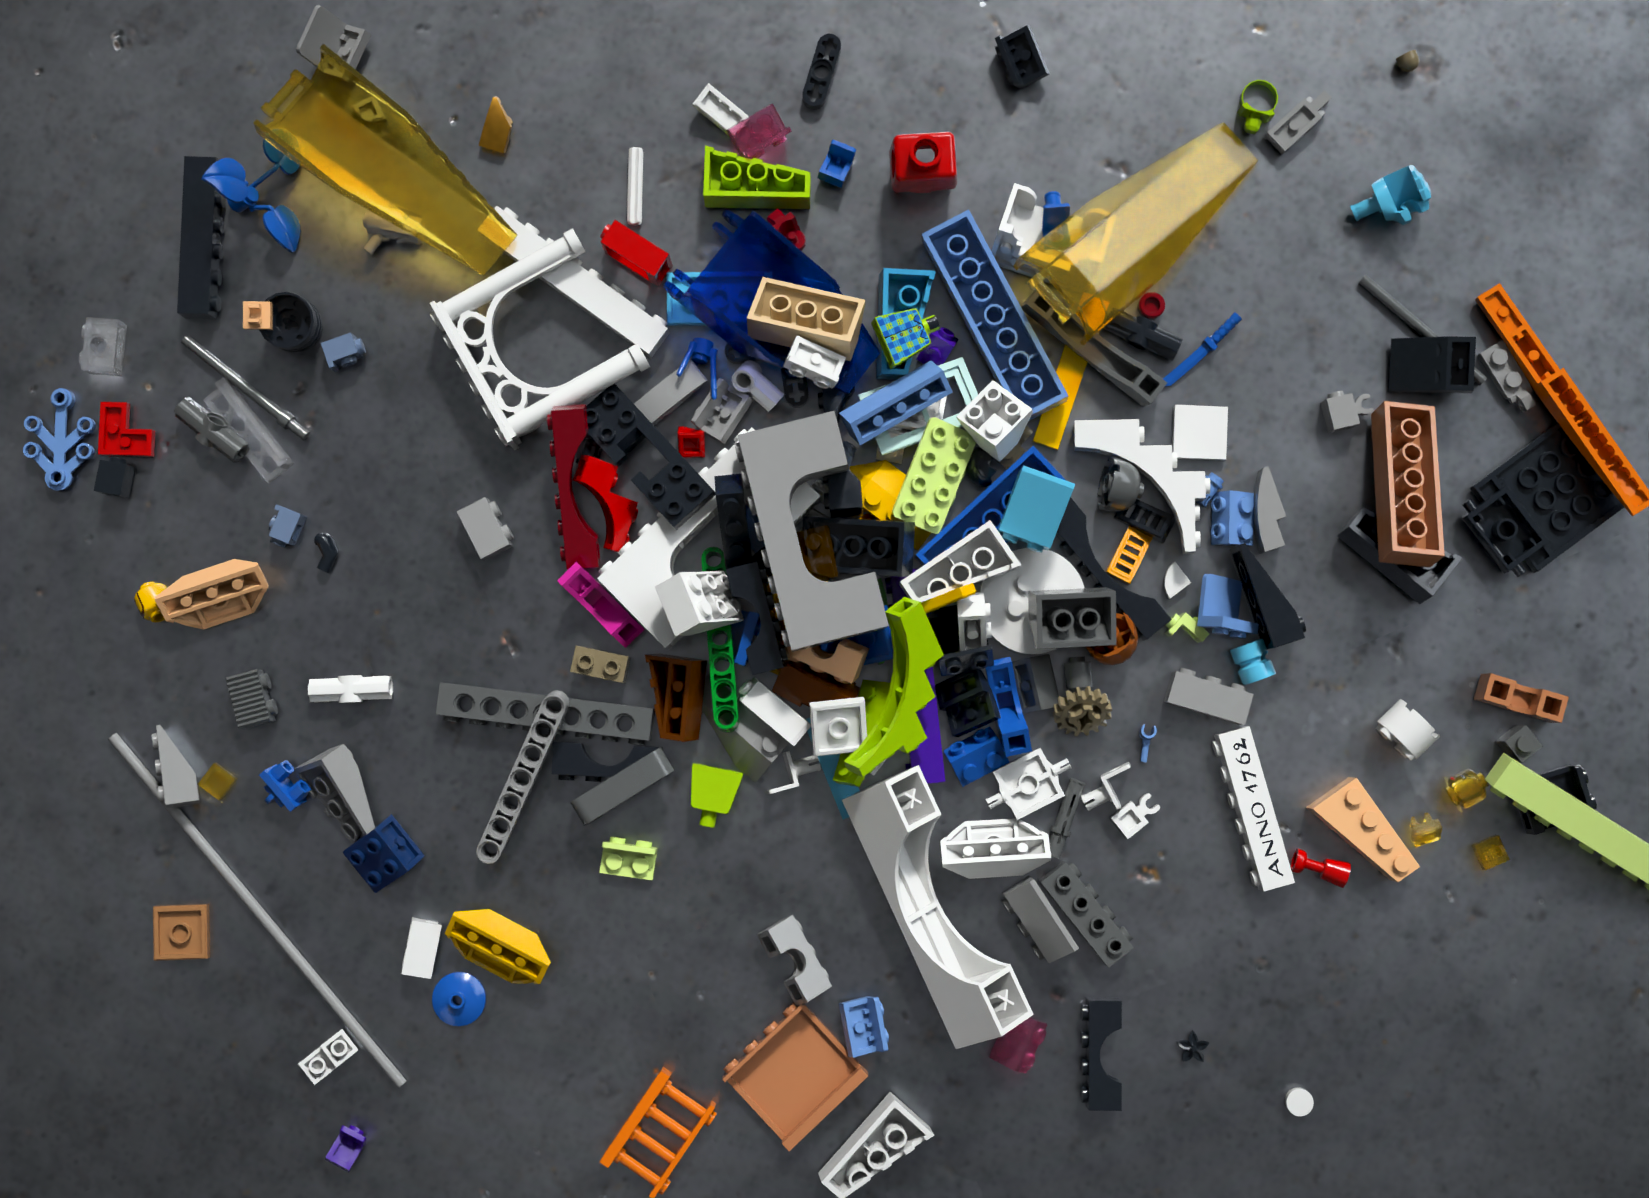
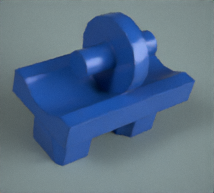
M287 760L265 769L259 776L267 784L264 786V789L269 793V796L264 801L268 805L275 801L280 808L285 805L291 812L307 801L305 797L311 788L302 779L295 784L292 783L288 777L294 772V767Z

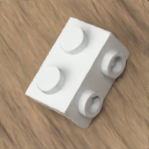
M797 335L783 367L789 369V373L801 378L805 376L814 380L813 383L827 389L829 387L833 388L838 383V376L846 357Z

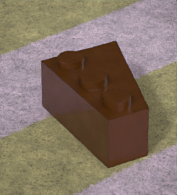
M645 654L646 663H649L652 679H649L650 686L654 688L656 704H654L660 738L681 742L699 740L707 660L667 654Z
M789 660L786 661L787 667L780 669L772 692L799 707L802 704L810 707V702L856 698L860 687L856 686L855 682L841 683L827 672H816L804 662Z

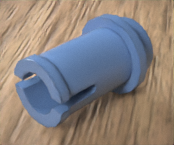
M1212 472L1209 476L1205 475V478H1210V494H1206L1204 501H1195L1204 508L1207 507V504L1217 490L1223 488L1222 483L1224 481Z

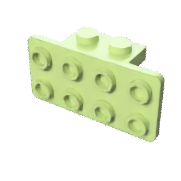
M936 417L928 420L892 509V515L895 518L905 522H915L916 527L932 534H938L941 531L948 511L955 501L957 489L965 476L967 464L976 444L967 431Z

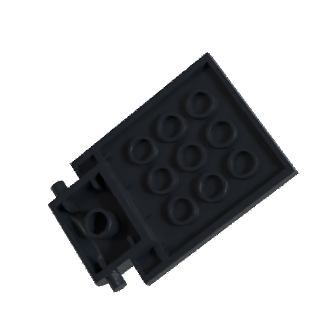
M1557 422L1470 487V490L1480 503L1476 506L1471 498L1464 502L1462 505L1467 513L1462 519L1502 572L1505 574L1512 570L1519 577L1526 572L1521 565L1522 561L1527 563L1533 573L1540 571L1623 509L1624 506Z

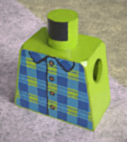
M917 309L878 316L871 322L890 369L896 368L926 349L931 344L928 334L940 330L939 322L935 315L921 319Z

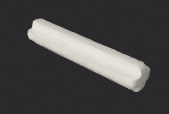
M631 147L629 148L627 222L629 225L636 226L642 223L643 149Z

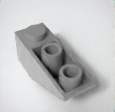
M156 725L157 733L152 734L153 749H159L160 759L155 760V769L157 776L162 775L163 786H158L159 802H165L167 809L200 804L196 773L161 725Z

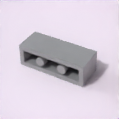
M1180 668V672L1174 671L1171 673L1164 703L1234 724L1245 725L1254 695L1247 692L1248 687L1232 683L1231 687L1221 685V679L1207 675L1205 679L1195 677V671Z

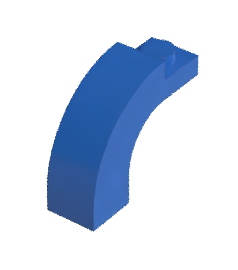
M1010 657L994 660V665L986 667L985 672L1001 719L996 720L995 723L1005 756L1009 757L1032 752L1029 729L1018 697L1012 660Z

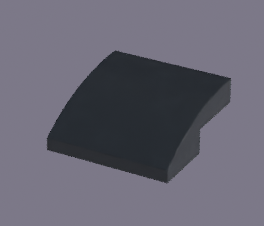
M981 669L961 672L935 685L939 708L947 713L952 736H963L1001 719L995 697Z

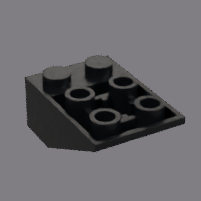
M1476 337L1391 338L1389 392L1472 393L1474 391Z

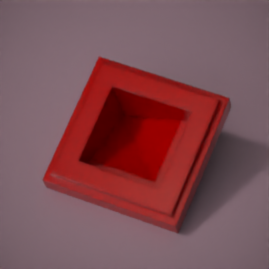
M678 426V452L682 457H705L704 431Z

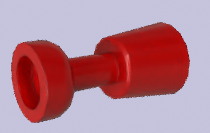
M1297 848L1293 854L1290 867L1291 871L1295 873H1301L1304 868L1320 873V879L1344 888L1349 878L1351 864L1332 859H1324L1323 863L1308 859L1306 851Z

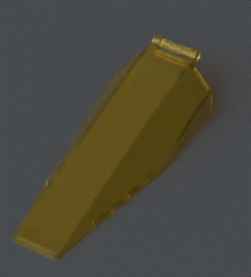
M322 44L320 47L321 60L312 79L309 80L301 72L294 69L290 74L291 78L269 103L265 102L261 107V110L267 116L274 119V121L264 125L256 119L253 123L256 132L339 194L484 276L518 236L516 232L487 203L482 194L471 185L465 175L454 166L448 156L431 140V137L405 109L325 44ZM298 85L304 87L282 113L277 110Z
M1222 122L1091 199L1021 255L1013 267L1018 270L1026 264L1040 271L1026 284L1042 296L1059 316L1057 319L1062 324L1078 313L1085 331L1080 342L1084 346L1163 278L1258 160L1233 131ZM1047 278L1071 307L1067 309L1043 280Z

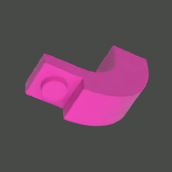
M577 562L557 580L625 648L644 630L622 605Z

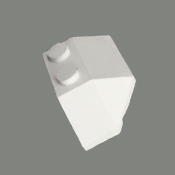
M1016 818L965 821L940 841L942 867L968 879L1023 876L1051 861L1048 834L1043 831L1040 832L1034 826L1020 819L1016 820Z

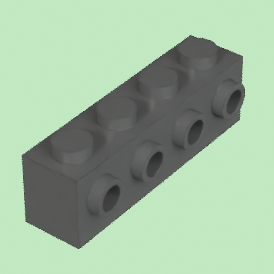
M1062 861L1038 881L1102 962L1109 968L1134 948L1130 943L1133 938L1123 926L1118 928L1112 921L1116 916L1107 905L1100 906L1096 900L1099 895L1090 884L1085 886L1081 882L1079 877L1082 874L1073 863L1068 865L1065 861Z

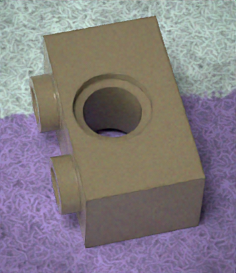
M575 646L570 672L626 684L631 657Z

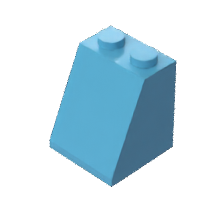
M1023 465L1016 477L998 528L1002 538L1017 544L1018 540L1028 543L1027 548L1042 553L1043 549L1048 551L1052 546L1075 484Z

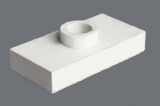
M709 83L692 104L694 108L732 139L749 119L747 114Z

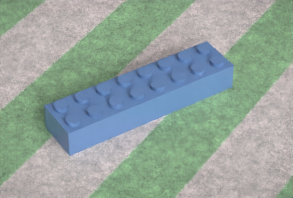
M969 209L922 233V243L993 377L1000 386L1033 409L1029 421L1067 402L1068 394Z

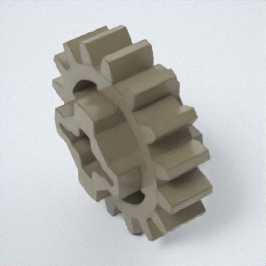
M1087 686L1085 691H1081L1079 687H1076V692L1072 693L1067 690L1066 697H1058V703L1053 705V716L1058 729H1064L1065 734L1074 731L1075 736H1078L1080 732H1084L1088 736L1090 730L1099 732L1098 726L1106 727V720L1112 718L1110 700H1108L1106 693L1101 694L1099 688L1092 692L1090 686Z

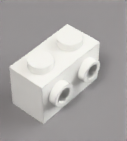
M979 592L957 601L960 651L987 646V638H992L991 622H986L987 619H991L990 603H985L984 592Z

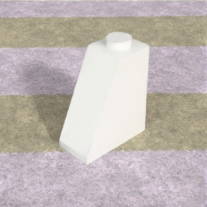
M755 677L751 681L747 680L740 687L738 699L793 746L797 744L811 727V724Z

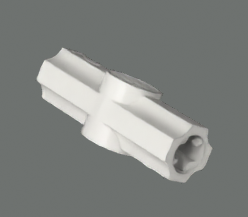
M348 675L329 679H309L308 685L309 700L314 703L329 701L357 703L363 702V700L392 699L393 694L391 676L362 677V675Z

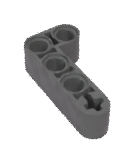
M660 747L570 803L585 826L675 770Z

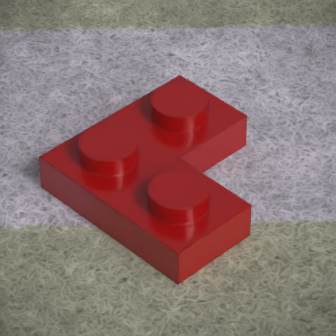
M100 402L98 455L154 457L155 430L129 429V403Z

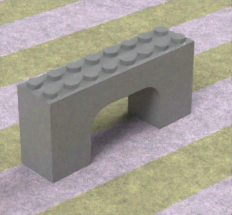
M835 411L739 434V442L734 443L739 463H745L746 469L741 470L742 478L746 489L751 488L752 496H748L749 506L752 515H758L759 522L754 523L759 542L764 541L766 549L761 550L765 567H771L773 576H769L768 581L771 593H777L779 603L774 605L778 620H784L786 629L781 630L785 647L790 646L792 652L888 628L889 625L876 573L872 572L836 582H825L815 578L804 564L791 513L792 496L801 484L812 479L848 471V463Z

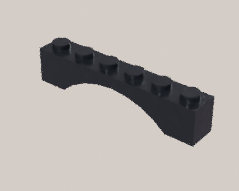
M853 356L851 361H844L838 376V383L833 388H822L823 393H818L819 409H824V413L835 411L838 425L841 418L839 413L844 410L847 401L855 392ZM849 467L848 471L824 476L823 484H828L829 493H824L825 509H830L831 518L863 516L861 481L851 472Z
M1070 497L1056 536L1062 542L1059 545L1068 557L1073 555L1079 563L1076 565L1078 570L1086 578L1090 576L1096 583L1093 586L1094 588L1107 587L1116 591V613L1122 615L1125 613L1130 617L1136 627L1138 639L1141 638L1143 641L1149 639L1172 619L1156 599L1141 596L1125 589L1102 569L1089 544L1086 515Z

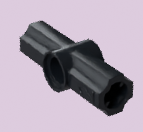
M1110 306L1100 327L1126 339L1125 341L1129 345L1144 351L1148 349L1171 361L1174 360L1183 341L1182 338L1158 328L1155 322L1141 316L1134 317L1113 306Z

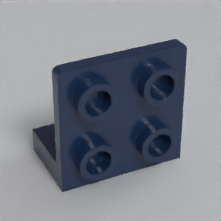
M392 814L372 831L343 851L345 857L374 893H377L407 873L425 856Z

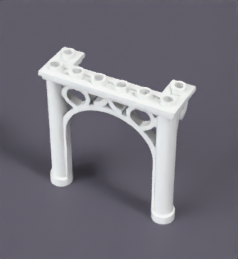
M573 229L563 233L564 236L443 303L441 301L437 303L435 301L430 302L434 310L430 312V315L441 332L445 331L447 333L442 337L449 349L455 348L459 357L455 360L463 373L468 371L472 380L468 383L476 396L481 394L485 401V404L481 406L488 419H495L498 427L494 428L496 434L505 446L510 445L514 450L518 449V445L522 443L519 437L533 432L542 423L546 422L547 414H551L554 406L577 405L636 371L640 370L642 372L650 367L639 345L635 344L563 385L543 388L521 381L500 360L493 339L494 318L500 304L515 290L585 253ZM492 301L486 317L477 313V308ZM471 319H477L485 324L484 333L477 340L468 338L464 330L466 322ZM486 343L487 347H482L484 351L483 359L477 364L467 344L472 347H480ZM491 358L497 367L490 365ZM492 373L500 379L505 376L508 380H502L497 385L494 395L483 376L484 374ZM508 386H515L521 389V402L515 407L507 406L502 399V392ZM528 393L547 396L526 408ZM504 411L514 415L507 418Z

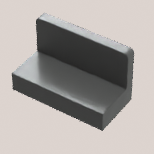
M1049 654L1012 662L1023 714L1052 708L1054 704L1058 703L1059 693Z

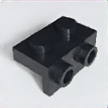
M1026 25L1006 37L999 35L995 38L997 46H995L996 53L1001 61L1004 60L1007 68L1005 75L1011 85L1023 89L1050 75L1030 26Z

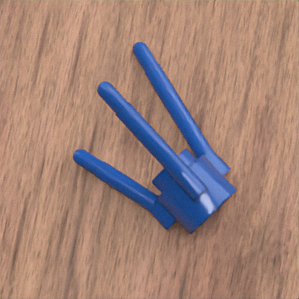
M697 337L690 341L688 351L676 375L678 377L682 375L690 358L696 366L698 364L704 365L710 360L712 400H716V356L718 350L713 348L714 343L712 341Z

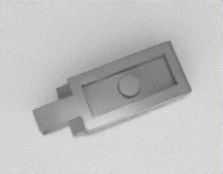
M1324 90L1315 100L1310 96L1304 98L1265 134V137L1283 155L1322 119L1325 114L1322 108L1332 97Z
M1503 340L1478 354L1480 361L1504 400L1508 399L1511 404L1515 402L1522 413L1536 405L1530 395L1533 390L1529 381Z

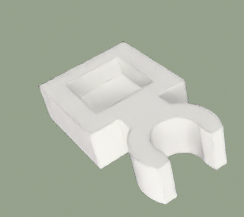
M1144 794L1137 806L1130 801L1110 817L1126 839H1129L1149 823L1144 817L1146 814H1154L1160 809L1158 804L1150 809L1146 807V801L1151 797V794Z

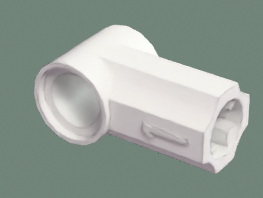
M745 361L732 376L731 381L734 388L740 392H747L768 412L784 396V393L762 374L760 365L755 361ZM743 373L747 374L750 379H747Z

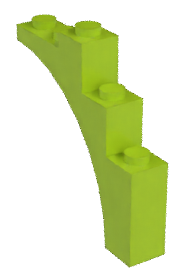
M907 597L902 598L885 611L893 644V673L883 710L865 740L843 761L847 770L862 777L871 773L885 759L893 756L895 751L900 750L908 754L927 739L916 712L926 707L927 703L935 698V694L924 670L931 668L944 654L921 602Z

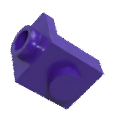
M941 327L940 330L929 335L931 344L919 353L916 360L923 364L929 361L934 362L937 366L944 364L959 339L954 337L955 335L952 331Z
M342 1125L340 1133L326 1155L325 1160L349 1173L366 1145V1137L363 1136L364 1132L352 1125L349 1128Z

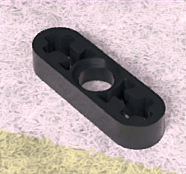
M825 34L820 37L806 79L802 97L804 105L811 110L820 109L825 104L841 53V41L834 34ZM833 42V47L836 50L831 49L829 60L824 58L825 47L823 45ZM820 65L826 66L829 69V75L825 78H818L814 73L816 67ZM815 84L820 85L818 96L821 99L816 98L815 102H811L808 94H813Z

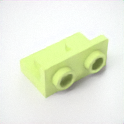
M610 836L609 841L605 840L602 842L603 851L599 873L653 880L658 848L652 847V842L636 840V845L625 843V838Z

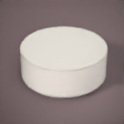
M1297 1087L1287 1092L1285 1106L1289 1112L1295 1116H1305L1311 1112L1314 1102L1308 1091Z

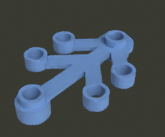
M64 388L56 389L51 395V403L56 407L54 436L43 426L40 418L28 416L24 421L25 429L35 433L54 453L52 463L42 453V448L39 444L28 442L23 447L24 455L34 459L46 472L45 482L49 488L55 491L67 489L73 480L72 473L84 461L93 458L95 454L93 446L81 443L76 448V455L65 463L66 453L86 434L92 433L96 428V423L89 417H81L77 421V428L67 436V411L75 405L76 399L71 391ZM64 394V401L59 403L57 400L58 396ZM36 420L37 426L31 429V421ZM89 421L90 427L84 430L83 423ZM35 446L36 452L30 455V447ZM88 447L89 453L83 456V448ZM60 473L61 480L56 482L54 476Z

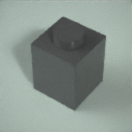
M1515 725L1495 741L1506 755L1519 763H1523L1543 747L1526 725Z

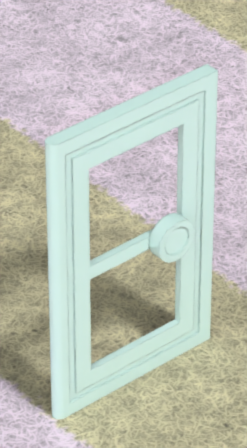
M963 357L939 365L947 379L955 378L967 406L978 393ZM889 384L859 394V400L861 401ZM925 408L921 412L927 424L930 417ZM958 414L942 419L958 428L963 427L956 418ZM926 426L893 438L890 437L888 430L875 437L881 455L884 456L919 443Z

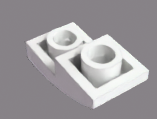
M341 1029L298 1064L313 1084L316 1085L355 1054L358 1049L344 1030Z

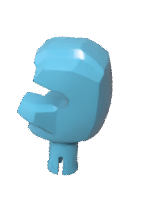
M1409 165L1371 184L1374 190L1372 197L1350 205L1356 221L1379 211L1380 213L1383 212L1386 221L1392 220L1405 225L1412 220L1411 212L1422 213L1429 209L1431 190L1422 173L1418 172L1413 165Z

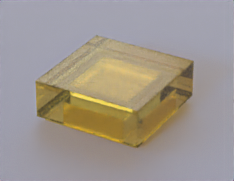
M213 763L198 785L216 799L222 800L237 778L218 763Z

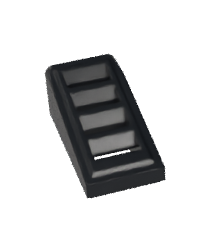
M1138 499L1133 504L1136 507L1130 518L1126 517L1129 509L1115 514L1114 518L1161 543L1165 542L1175 523L1173 515ZM1141 509L1144 510L1145 512L1140 522H1136L1135 520L1138 517ZM1151 515L1155 516L1150 527L1145 526ZM1160 520L1164 521V524L1158 532L1156 531V528Z

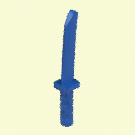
M1234 312L1212 336H1207L1202 341L1203 344L1163 378L1167 382L1165 387L1171 386L1210 351L1213 352L1218 347V342L1242 318Z

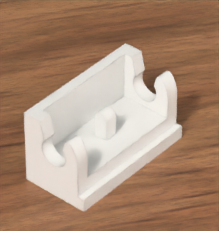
M412 917L401 974L431 979L442 927L441 924H438L439 922Z

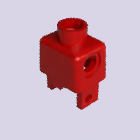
M951 132L902 134L894 137L889 150L891 188L893 191L931 193L938 190L954 189L957 186L955 137ZM918 149H932L935 158L932 162H921L916 158V152Z

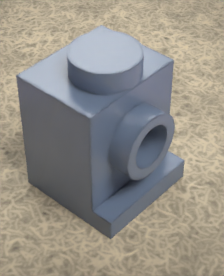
M351 332L321 343L328 366L334 372L340 371L339 365L347 367L356 364L357 359L362 358L363 354L366 353L361 338L357 339Z
M276 504L274 509L279 512L277 516H273L269 524V530H271L269 536H271L270 542L284 548L287 543L295 546L307 516Z

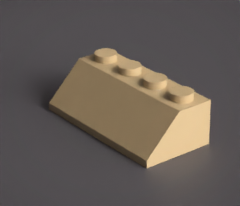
M763 277L747 316L748 338L791 347L795 337L798 335L846 357L845 360L851 361L859 339L865 300Z

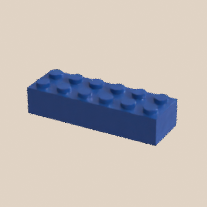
M1032 446L915 555V559L924 566L989 520L998 530L1016 477L1023 465L1057 478L1065 479Z

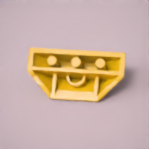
M887 460L850 466L851 472L861 481L863 511L875 520L902 521L892 515V509L906 474ZM915 526L914 549L918 551L931 533Z
M490 909L454 912L444 933L448 939L452 940L454 946L465 959L513 984H540L551 963L536 933Z

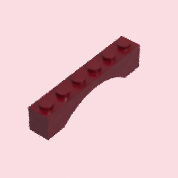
M586 404L554 406L551 414H547L548 430H553L554 441H550L551 457L556 458V467L552 468L553 482L558 483L559 493L555 494L556 510L561 509L562 520H558L559 536L563 535L564 546H560L561 561H566V569H569L575 562L582 568L599 567L601 558L598 534L588 525L580 513L572 487V468L575 455L580 443L588 433Z

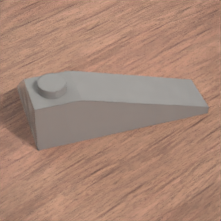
M709 673L705 677L702 711L734 765L756 783L789 742L739 699V725L737 729L729 733L720 731L715 724L713 716L711 678ZM723 686L719 688L717 695L725 699L732 692ZM723 713L720 716L719 722L722 725H730L734 720V716L731 713Z
M345 744L330 748L294 768L297 778L299 780L302 779L310 786L311 790L308 795L312 799L317 797L326 807L323 812L328 817L333 816L339 821L341 832L352 844L375 828L358 765L353 758V754L347 749Z

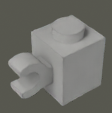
M1337 391L1327 394L1328 399L1320 403L1328 433L1354 428L1360 424L1358 415H1368L1374 411L1373 408L1364 409L1361 405L1362 400L1370 398V394H1363L1354 401L1353 393L1344 395L1343 391Z

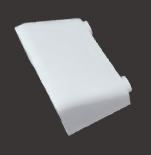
M1014 183L991 251L998 265L1074 292L1083 293L1088 291L1101 264L1115 217L1100 211L1089 213L1085 222L1069 217L1071 250L1046 252L1042 235L1043 208L1035 205L1037 196L1032 189ZM1059 235L1052 236L1049 239L1051 243L1056 245L1062 244L1065 241Z

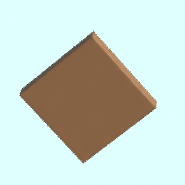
M209 904L153 906L154 961L210 958Z

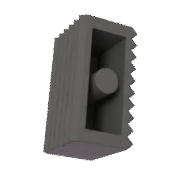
M255 669L226 677L239 729H249L276 721L275 715L278 714L275 700H270L268 689H271V681L267 673L264 674L263 670Z

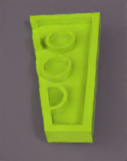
M864 679L862 681L858 697H864L867 736L883 710L890 689V683ZM852 753L840 754L833 781L838 784L860 787L865 776L862 777L847 770L843 762Z

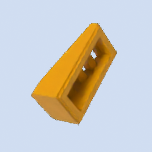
M1128 526L1105 572L1109 576L1129 585L1149 547L1152 537ZM1130 535L1143 541L1142 547L1128 540ZM1125 545L1139 551L1138 554L1135 555L1125 550ZM1121 554L1134 560L1133 564L1120 559ZM1118 563L1130 569L1128 574L1115 567Z

